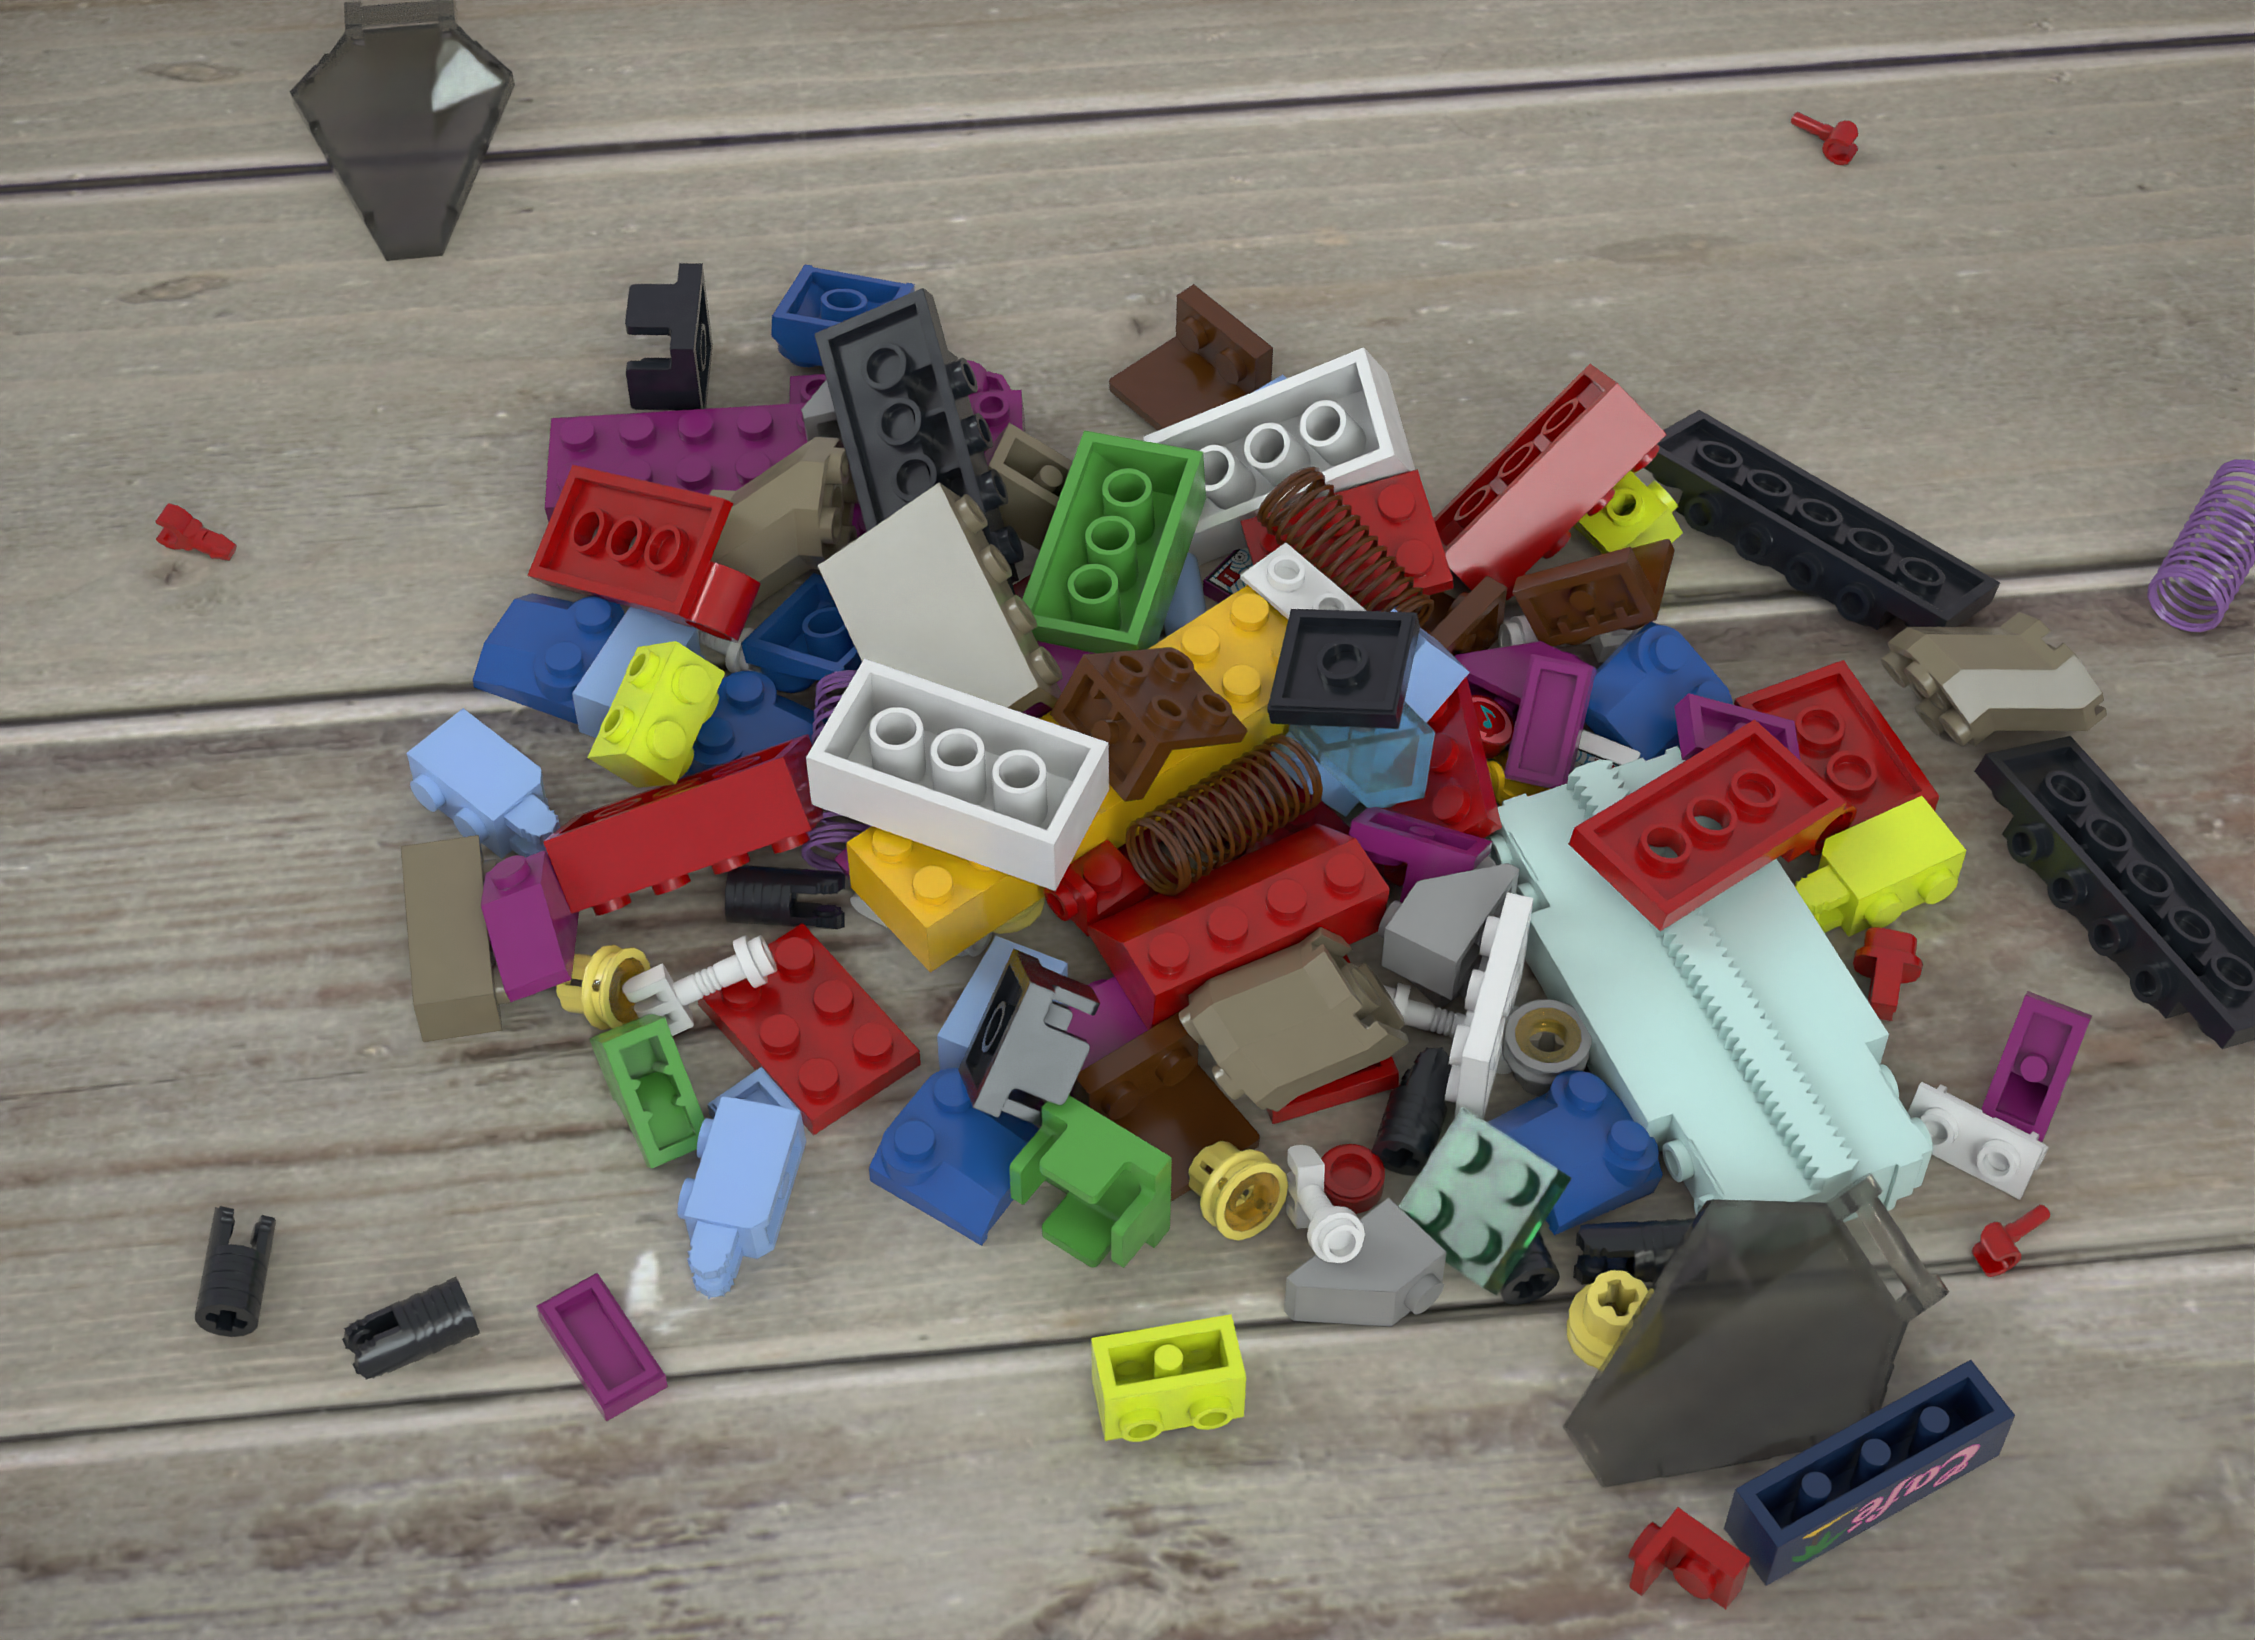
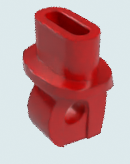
M1873 927L1865 932L1863 947L1855 951L1853 967L1859 974L1871 978L1867 1001L1878 1018L1892 1021L1893 1013L1896 1012L1901 984L1916 981L1921 975L1923 962L1916 956L1917 938L1914 935L1902 931Z

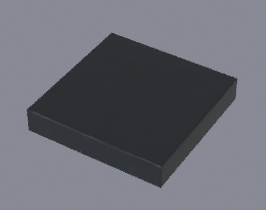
M1291 609L1267 708L1271 724L1399 729L1420 631L1417 613Z

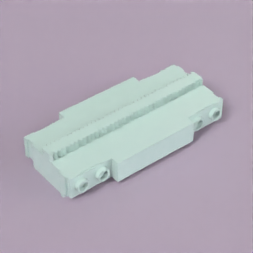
M1678 746L1667 749L1665 755L1647 761L1644 758H1640L1612 768V760L1600 759L1576 767L1569 774L1567 784L1529 797L1525 793L1502 801V806L1498 807L1502 828L1485 838L1486 840L1493 841L1488 856L1496 862V865L1509 863L1519 868L1516 894L1534 898L1525 960L1547 998L1563 1002L1575 1008L1589 1032L1592 1044L1589 1049V1059L1586 1065L1590 1072L1602 1079L1623 1102L1633 1120L1642 1125L1650 1137H1654L1658 1150L1663 1152L1664 1162L1670 1175L1676 1182L1683 1181L1692 1195L1696 1217L1700 1222L1702 1230L1708 1237L1715 1236L1728 1258L1740 1254L1742 1248L1746 1246L1750 1252L1760 1249L1764 1253L1883 1208L1885 1212L1894 1209L1898 1199L1911 1195L1914 1188L1922 1185L1933 1152L1932 1139L1923 1121L1918 1117H1910L1899 1100V1090L1894 1075L1886 1065L1880 1064L1889 1033L1776 858L1660 932L1568 843L1574 827L1683 763L1685 760H1682L1681 751ZM1704 816L1694 817L1705 828L1711 830L1723 829L1718 822ZM1649 845L1653 852L1662 857H1678L1669 847L1659 848Z

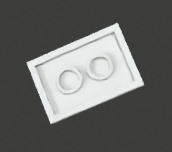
M1507 892L1500 918L1489 915L1487 917L1479 955L1483 956L1479 970L1473 969L1465 999L1464 1009H1467L1464 1025H1457L1449 1058V1064L1452 1067L1447 1083L1445 1101L1456 1103L1453 1130L1473 1134L1475 1129L1483 1124L1503 1050L1505 1027L1510 1015L1513 1013L1523 975L1534 898Z

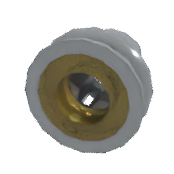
M1535 1000L1521 1005L1510 1015L1505 1027L1503 1054L1507 1064L1513 1071V1077L1521 1084L1522 1088L1527 1093L1541 1096L1548 1092L1553 1080L1560 1073L1569 1070L1584 1071L1589 1059V1049L1592 1040L1575 1008L1571 1005L1557 1000Z

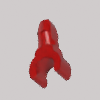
M168 503L155 521L156 524L164 527L157 536L156 541L167 548L174 550L184 549L186 551L196 549L209 555L210 558L227 561L231 559L236 551L237 545L222 533L218 534L204 528L198 519L193 518L189 512L178 505Z

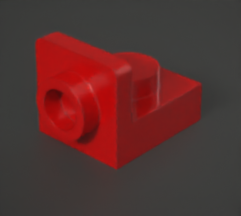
M1108 839L1069 864L1056 891L1044 888L1045 899L1056 916L1063 921L1071 919L1087 937H1089L1087 933L1089 925L1131 907L1149 894V885L1142 880L1134 869L1133 864Z
M1677 1507L1662 1527L1651 1522L1633 1544L1628 1558L1635 1562L1629 1588L1642 1596L1666 1567L1673 1572L1676 1581L1688 1593L1699 1599L1706 1600L1710 1598L1726 1610L1742 1590L1751 1558Z

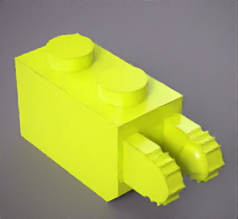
M1920 796L1826 838L1818 870L1807 874V878L1801 877L1800 881H1796L1795 888L1824 933L1840 926L1847 936L1850 937L1870 927H1886L1894 922L1902 912L1924 902L1935 904L1948 897L1957 887L1967 850L1924 797Z

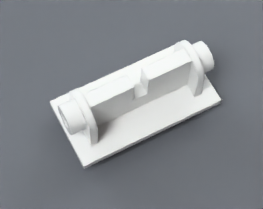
M1284 543L1246 570L1240 577L1287 619H1289L1291 609L1366 611L1287 543Z
M1921 1082L1908 1110V1114L1911 1118L1918 1117L1927 1127L1933 1144L1932 1155L2020 1200L2034 1170L2037 1171L2049 1148L2038 1141L2039 1134L2034 1131L2028 1134L1996 1117L1992 1118L1982 1113L1983 1110L1947 1093V1087L1939 1085L1935 1089Z

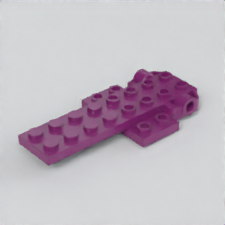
M967 360L974 372L978 386L976 393L968 395L973 414L980 413L990 429L993 442L1009 423L1025 432L1022 389L1011 390L1003 375L986 371L981 364ZM825 374L790 376L789 404L551 418L544 507L548 523L572 465L707 495L712 490L737 491L807 443L802 408L826 381ZM855 503L852 525L855 526L857 538H859L867 531L860 504Z

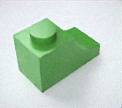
M650 1013L589 1038L612 1098L621 1109L639 1146L646 1166L652 1169L697 1150L698 1136L705 1118L665 1017Z

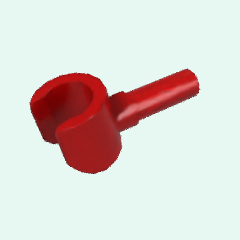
M1796 112L1792 116V125L1825 141L1822 150L1830 162L1836 165H1846L1857 153L1858 147L1853 143L1858 136V128L1855 123L1844 120L1833 127L1800 112Z
M2038 1205L2013 1223H2008L2004 1227L2001 1222H1992L1985 1226L1980 1234L1981 1242L1976 1243L1971 1251L1986 1276L1994 1277L2003 1274L2020 1261L2022 1254L2014 1243L2050 1218V1212L2046 1206Z

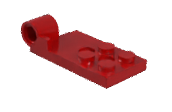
M572 465L527 575L548 586L587 596H596L617 604L656 613L674 623L693 627L717 638L734 643L739 641L761 586L760 582L744 573L710 561L733 506V503L729 500L577 465ZM597 527H599L596 536H595L594 539L591 541L592 536H593L595 530L597 529ZM637 536L633 546L628 551L631 541Z
M1754 719L1574 827L1568 844L1661 932L1780 856L1789 863L1806 851L1812 856L1821 854L1825 839L1848 829L1855 819L1857 809L1814 769L1801 762ZM1704 816L1718 822L1723 829L1711 830L1705 828L1694 817ZM1649 845L1659 848L1669 847L1678 857H1662L1653 852Z

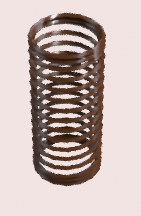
M1310 466L1298 470L1280 482L1267 495L1258 509L1257 521L1261 522V526L1267 528L1268 534L1276 536V543L1278 545H1283L1284 543L1288 545L1297 544L1295 550L1300 555L1306 554L1305 559L1312 565L1315 564L1314 567L1321 573H1325L1327 578H1330L1334 570L1352 556L1362 545L1373 540L1372 545L1364 554L1350 564L1346 570L1330 580L1339 587L1345 578L1361 566L1370 556L1382 551L1379 558L1372 565L1364 570L1355 580L1340 589L1347 595H1350L1358 584L1363 582L1378 567L1391 561L1388 568L1363 591L1351 598L1360 604L1386 578L1400 571L1391 585L1362 607L1366 611H1372L1394 589L1409 582L1401 594L1379 612H1390L1393 608L1398 612H1411L1422 606L1417 615L1420 628L1424 625L1434 610V600H1431L1429 595L1423 594V588L1413 587L1414 577H1404L1405 567L1396 566V557L1387 556V546H1378V536L1369 535V526L1360 525L1361 516L1351 515V505H1342L1343 496L1334 494V485L1325 484V475L1320 472L1319 468ZM1310 484L1292 504L1279 512L1297 492ZM1329 489L1325 499L1306 512L1296 524L1284 529L1288 521L1308 506L1320 492ZM1282 498V500L1276 505V507L1270 514V517L1267 518L1268 513L1271 511L1274 505ZM1338 500L1335 507L1314 523L1306 533L1293 539L1300 527L1311 521L1328 503ZM1347 510L1344 517L1322 534L1315 543L1302 549L1310 536L1322 529L1337 513ZM1356 520L1352 528L1337 539L1324 553L1311 559L1315 551L1339 532L1345 524ZM1279 526L1277 531L1273 530L1272 527ZM1365 530L1361 538L1344 551L1333 563L1320 569L1325 560L1342 547L1354 534ZM1288 534L1286 541L1281 540V535ZM1418 592L1416 596L1411 597L1410 599L1404 601L1399 606H1397L1401 601H1403L1410 595Z
M1278 734L1265 739L1261 745L1254 746L1249 752H1244L1240 758L1233 759L1228 765H1223L1219 771L1212 772L1207 778L1201 779L1197 784L1190 785L1186 791L1179 792L1175 798L1168 799L1165 804L1158 805L1153 811L1146 812L1142 818L1132 821L1126 829L1125 844L1134 869L1154 891L1166 896L1177 895L1179 892L1187 889L1190 883H1197L1201 876H1208L1213 869H1219L1224 862H1230L1234 856L1241 855L1245 849L1252 848L1256 842H1262L1267 835H1273L1277 829L1284 828L1287 822H1294L1299 815H1304L1307 811L1316 808L1322 799L1323 785L1314 759L1302 745L1290 737ZM1272 744L1285 745L1303 763L1313 787L1311 801L1308 784L1300 768L1287 754L1271 746ZM1269 751L1275 752L1285 759L1296 772L1303 786L1305 803L1300 802L1297 789L1289 774L1277 761L1269 756ZM1257 756V761L1252 760L1253 757ZM1243 763H1247L1246 768L1242 767ZM1271 764L1285 778L1293 797L1278 782ZM1251 765L1258 768L1260 779L1252 773ZM1235 769L1236 775L1232 774L1231 771ZM1241 772L1248 776L1250 786L1241 779ZM1222 776H1225V782L1220 780ZM1230 778L1237 782L1240 794L1231 787ZM1211 783H1215L1214 788L1210 787ZM1255 783L1264 792L1268 802L1270 803L1271 808L1266 804L1262 796L1259 794ZM1219 785L1226 789L1230 802L1220 793ZM1199 790H1204V795L1199 794ZM1245 790L1252 797L1260 814L1255 810V808L1249 801ZM1209 792L1216 796L1219 808L1210 801ZM1189 796L1193 797V802L1188 800ZM1235 798H1236V799L1239 801V803L1242 805V807H1243L1244 811L1246 812V814H1247L1249 820L1244 816V814L1242 813V811H1241L1240 808L1238 807ZM1198 799L1205 803L1209 816L1199 807ZM1178 803H1182V809L1177 807ZM1276 804L1284 810V817L1278 814ZM1187 805L1195 811L1198 823L1188 814ZM1225 806L1232 813L1236 823L1238 824V827L1235 825V823L1227 813ZM1167 810H1172L1171 816L1166 814ZM1265 810L1274 817L1273 823L1267 821ZM1176 812L1184 817L1188 831L1178 822ZM1215 814L1220 818L1227 833L1224 831L1220 823L1217 821ZM1157 816L1161 817V823L1155 821ZM1254 817L1263 824V830L1257 828ZM1165 819L1173 824L1178 839L1167 829ZM1204 820H1205L1206 823L1209 825V827H1210V829L1212 830V832H1213L1215 838L1212 836V834L1210 833V831H1209L1208 828L1206 827V825H1205V823H1204ZM1243 823L1252 830V837L1246 834ZM1138 826H1139V834H1138V835H1139V841H1140V846H1141V850H1142V852H1143V855H1144V857H1145V859H1146V862L1148 863V865L1150 866V868H1151L1152 871L1154 872V874H1155L1160 880H1158V879L1152 874V872L1149 870V868H1148V867L1146 866V864L1144 863V861H1143V859H1142V857H1141V855H1140V853H1139V851H1138V847H1137V843H1136V839H1135V832H1136V829L1138 828ZM1144 827L1150 829L1151 840L1158 857L1164 866L1179 879L1178 884L1169 881L1152 861L1145 844ZM1193 827L1195 828V830H1196V831L1198 832V834L1200 835V837H1201L1203 843L1201 842V840L1199 839V837L1196 835V833H1195ZM1232 829L1241 837V843L1235 841ZM1156 835H1158L1161 838V840L1170 850L1171 855L1176 863L1177 870L1169 863V861L1163 854L1160 845L1157 841ZM1183 835L1185 836V838H1186L1187 841L1189 842L1191 848L1189 847V845H1188L1187 842L1185 841ZM1221 836L1230 843V850L1224 847ZM1210 842L1220 851L1219 856L1213 854ZM1199 849L1208 856V863L1202 861ZM1187 854L1197 863V870L1191 867Z

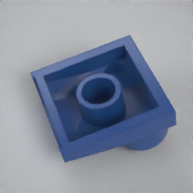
M805 264L772 315L771 337L778 342L779 353L789 359L794 365L800 367L823 366L815 333L915 291V284H905L826 270Z
M815 573L741 642L745 662L760 667L762 674L773 681L776 690L787 693L801 692L809 688L816 680L820 681L824 676L834 672L857 671L862 663L822 575Z
M531 593L514 599L484 642L473 677L474 688L578 725L572 693L625 615L623 608L620 604L596 596H589L576 602Z
M1651 621L1645 626L1634 630L1596 670L1585 723L1596 735L1639 751L1641 753L1640 758H1644L1647 761L1665 755L1667 749L1678 746L1680 750L1674 706L1688 693L1732 705L1733 701L1726 685L1677 630Z
M739 671L722 679L717 690L719 695L717 707L712 716L702 724L692 747L694 749V758L691 766L681 778L808 734L812 743V735L814 733L813 722L815 721L814 711L777 695L773 681L762 673ZM824 718L822 720L824 724H826L828 721L827 718Z
M947 1068L931 1075L886 1129L869 1166L870 1181L982 1246L988 1239L987 1234L1014 1200L1011 1198L1010 1165L1040 1128L1031 1122L1001 1111L998 1118L973 1108L958 1071L959 1068Z
M1569 1070L1560 1073L1555 1077L1546 1094L1534 1098L1476 1128L1471 1137L1477 1145L1481 1144L1550 1225L1549 1229L1554 1235L1654 1193L1663 1176L1658 1160V1145L1654 1137H1650L1646 1129L1633 1120L1623 1102L1612 1089L1598 1076L1589 1072Z

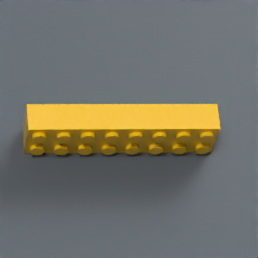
M1249 585L1148 648L1172 647L1188 656L1194 664V670L1215 693L1221 695L1229 702L1233 714L1247 728L1248 732L1242 742L1172 750L1142 800L1124 802L1109 784V791L1070 864L1107 839L1116 848H1119L1125 844L1126 829L1132 821L1142 818L1146 812L1153 811L1158 805L1165 804L1168 799L1175 798L1179 792L1186 791L1190 785L1197 784L1201 779L1207 778L1212 772L1219 771L1223 765H1228L1233 759L1240 758L1244 752H1249L1254 746L1261 745L1265 739L1278 734L1285 736L1294 726L1271 724L1267 711L1288 619ZM1051 711L1039 718L1059 725L1050 715ZM1192 796L1188 797V800L1190 801L1191 799H1193ZM1182 803L1177 804L1178 808L1182 806ZM1167 810L1166 814L1169 815L1172 810ZM1157 816L1155 821L1158 822L1161 819V817ZM874 826L846 842L851 888L930 973L1045 897V887ZM1139 826L1136 829L1135 836L1139 834Z

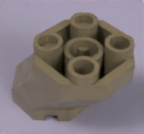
M815 437L737 491L712 490L709 494L725 498L733 503L710 561L744 573L761 583L751 610L810 569H819V564L857 539V531L855 526L852 525L854 505L855 503L859 504L844 444L839 438Z
M2021 612L2014 615L2000 628L1906 627L1888 642L1890 652L1881 658L1883 667L1893 680L1903 688L1909 685L1920 700V703L1915 706V710L1921 720L1936 735L1946 731L1960 746L1969 743L1976 747L1994 731H2088L2107 716L2106 708L2099 705L2104 701L2103 692L2076 654L2064 643L2057 648L2046 644L2042 638L2051 630L2040 619Z
M1319 927L1300 943L1210 978L1188 995L1189 1005L1179 1012V1019L1185 1030L1197 1043L1207 1046L1217 1063L1212 1067V1073L1220 1087L1232 1099L1238 1100L1246 1094L1260 1109L1266 1110L1268 1108L1278 1112L1299 1095L1383 1061L1409 1043L1407 1034L1399 1031L1405 1026L1404 1017L1377 975L1365 962L1357 968L1353 964L1347 963L1343 958L1353 949L1341 936Z

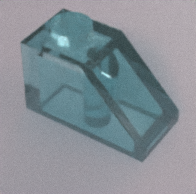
M1404 702L1399 729L1289 725V731L1317 762L1367 808H1386L1399 802L1424 798L1435 731L1406 702Z

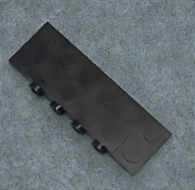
M921 288L815 333L866 531L881 523L937 483H941L960 497L967 494L978 504L986 517L988 525L982 531L989 545H994L1001 552L1011 568L1012 576L1007 579V582L1015 595L1012 583L1019 581L1015 563L1024 560L1023 547L1014 528L1010 525L1004 527L999 507L1008 504V493L1000 474L995 469L989 470L984 451L993 447V439L985 419L980 413L973 414L968 395L976 393L978 390L974 372L965 358L958 359L957 356L948 350L933 295L926 289Z
M1701 410L1664 429L1663 431L1667 435L1657 444L1660 447L1657 455L1644 467V469L1652 473L1653 478L1660 484L1683 491L1678 508L1675 511L1685 517L1686 522L1691 528L1709 536L1720 537L1735 546L1737 553L1743 559L1761 566L1771 567L1784 575L1787 582L1794 589L1809 595L1822 597L1835 605L1838 612L1845 619L1860 625L1871 626L1878 630L1898 617L1904 621L1906 627H1958L1992 603L2000 585V582Z
M2071 736L1986 753L1974 772L1992 791L1995 800L2007 808L2013 815V818L2002 832V835L2007 839V848L2011 857L2018 863L2025 864L2035 871L2046 883L2051 902L2059 909L2066 910L2075 916L2086 928L2090 945L2094 951L2102 956H2107L2130 978V987L2134 996L2139 1001L2150 1004L2157 1009L2165 1019L2189 1012L2197 1021L2201 1031L2214 1040L2221 1049L2255 1040V936Z

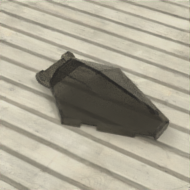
M425 0L363 6L362 1L344 2L345 32L331 52L324 54L317 65H314L291 89L290 95L293 105L385 260L394 261L443 256L514 89L513 72L492 53L485 50L477 40L473 41L458 25L456 0ZM438 21H439V23H433V24H421V25H410V26H398V27L365 29V28H368V27H380V26L415 24V23H426V22H438Z
M1871 1173L1855 1180L1827 1202L1717 1199L1705 1201L1562 1426L1601 1487L1606 1488L1654 1478H1667L1803 1452L1882 1408L1888 1389L1887 1385L1895 1367L1893 1362L1909 1321L1943 1299L1949 1293V1290L1937 1273L1933 1275L1928 1273L1878 1197L1883 1190ZM1854 1212L1907 1290L1896 1300L1843 1222L1845 1218Z

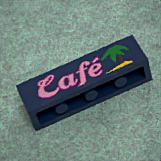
M1970 1359L1736 1488L1724 1529L1738 1549L1751 1558L1749 1564L1765 1586L1999 1456L2015 1414Z

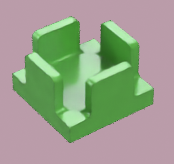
M1069 1095L1066 1102L1062 1105H1057L1050 1101L1043 1105L1040 1129L1010 1165L1011 1198L1024 1205L1044 1181L1060 1189L1067 1195L1042 1224L1043 1238L1089 1267H1097L1111 1251V1260L1124 1268L1144 1243L1155 1248L1170 1230L1172 1157Z

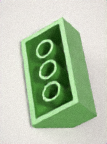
M1084 430L1022 599L1036 619L1037 627L1032 630L1036 641L1092 653L1143 650L1152 647L1158 642L1206 501L1203 451Z

